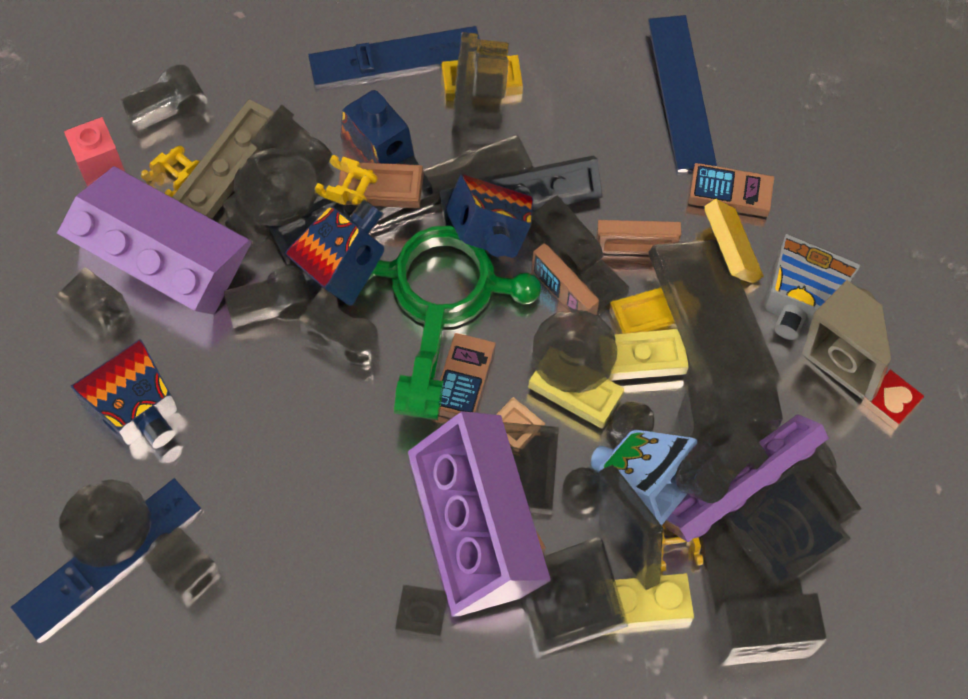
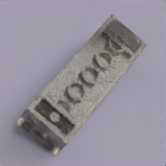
M775 378L687 386L678 411L681 433L684 437L697 439L706 471L691 491L779 428L783 416ZM781 478L775 483L761 488L746 499L745 504L741 508L727 513L712 524L707 533L699 537L720 666L810 658L827 640L818 593L803 594L797 561L786 565V570L790 576L782 582L771 571L772 567L769 560L774 559L769 550L781 565L796 559L795 554L792 556L787 555L786 548L774 529L758 518L761 512L775 517L784 524L791 535L789 525L777 514L767 509L768 505L775 502L774 498L767 500L747 520L769 550L753 530L748 531L749 536L747 532L739 529L729 517L737 511L748 517L766 497L765 492L781 482ZM776 499L779 500L778 503L786 505L785 500ZM756 524H761L775 536L781 547L782 555L777 554L758 530ZM767 531V533H768L767 536H768L769 538L771 537V538H772L771 541H772L773 543L775 542V543L777 544V542L775 541V539H774V538L771 536V534Z

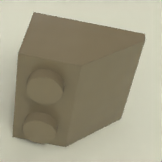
M846 280L815 311L802 355L862 400L866 397L872 401L876 397L891 362V354L882 304L876 301L875 297L868 290L858 288Z

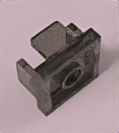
M462 32L458 54L452 130L467 131L468 128L500 130L503 115L499 113L501 111V101L506 94L509 43L480 40L477 33Z

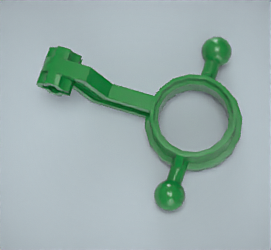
M432 226L420 231L404 244L402 251L395 260H379L368 280L374 276L392 278L393 293L401 309L415 321L424 324L420 351L415 356L412 376L400 375L397 382L394 414L438 420L444 381L435 380L443 328L456 327L474 319L488 305L492 293L511 295L513 300L521 305L532 304L540 297L542 291L540 281L536 276L528 272L519 273L513 279L495 276L493 265L486 251L462 242L452 226ZM434 246H451L463 250L474 260L479 270L480 278L476 288L466 298L453 304H435L423 300L412 291L407 281V272L411 262L422 251Z

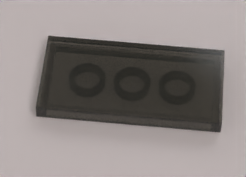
M717 240L653 245L648 254L704 398L775 390L783 382L739 278L731 275Z

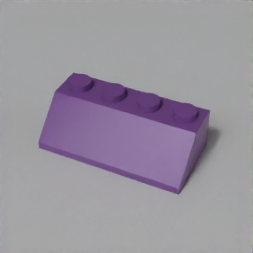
M115 166L75 197L57 232L62 237L190 309L213 315L252 243L246 237Z
M461 411L408 451L452 616H462L520 599L551 581L501 415Z

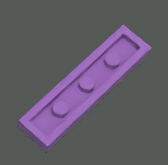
M799 414L795 415L688 493L664 522L666 529L686 542L704 535L716 521L727 513L741 508L750 496L764 486L775 483L788 468L798 461L810 457L818 446L829 439L823 425Z

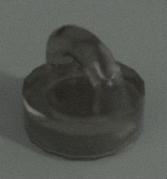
M627 401L618 408L608 421L607 431L620 442L629 432L634 430L653 432L655 422L653 411L643 403Z
M580 467L572 470L566 476L562 487V497L565 504L571 510L577 513L588 514L596 511L603 504V490L598 471Z

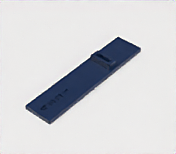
M686 15L648 19V25L677 173L693 171L695 163L717 167Z
M477 26L371 44L369 42L356 44L353 47L308 54L316 89L442 67L443 61L484 58V53Z
M173 478L10 608L33 637L40 642L202 512L201 507L180 483Z

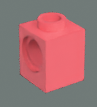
M103 117L64 131L87 187L113 166L125 171Z

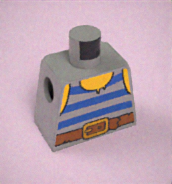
M786 234L775 260L765 303V309L768 312L779 316L774 327L775 332L783 338L794 340L798 338L802 327L810 329L815 311L846 280L852 283L860 264Z

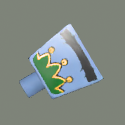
M642 430L629 432L615 449L605 446L597 447L591 458L593 470L598 471L600 479L602 477L608 486L609 495L607 494V499L616 506H618L617 502L627 512L657 528L662 526L706 472L697 439Z

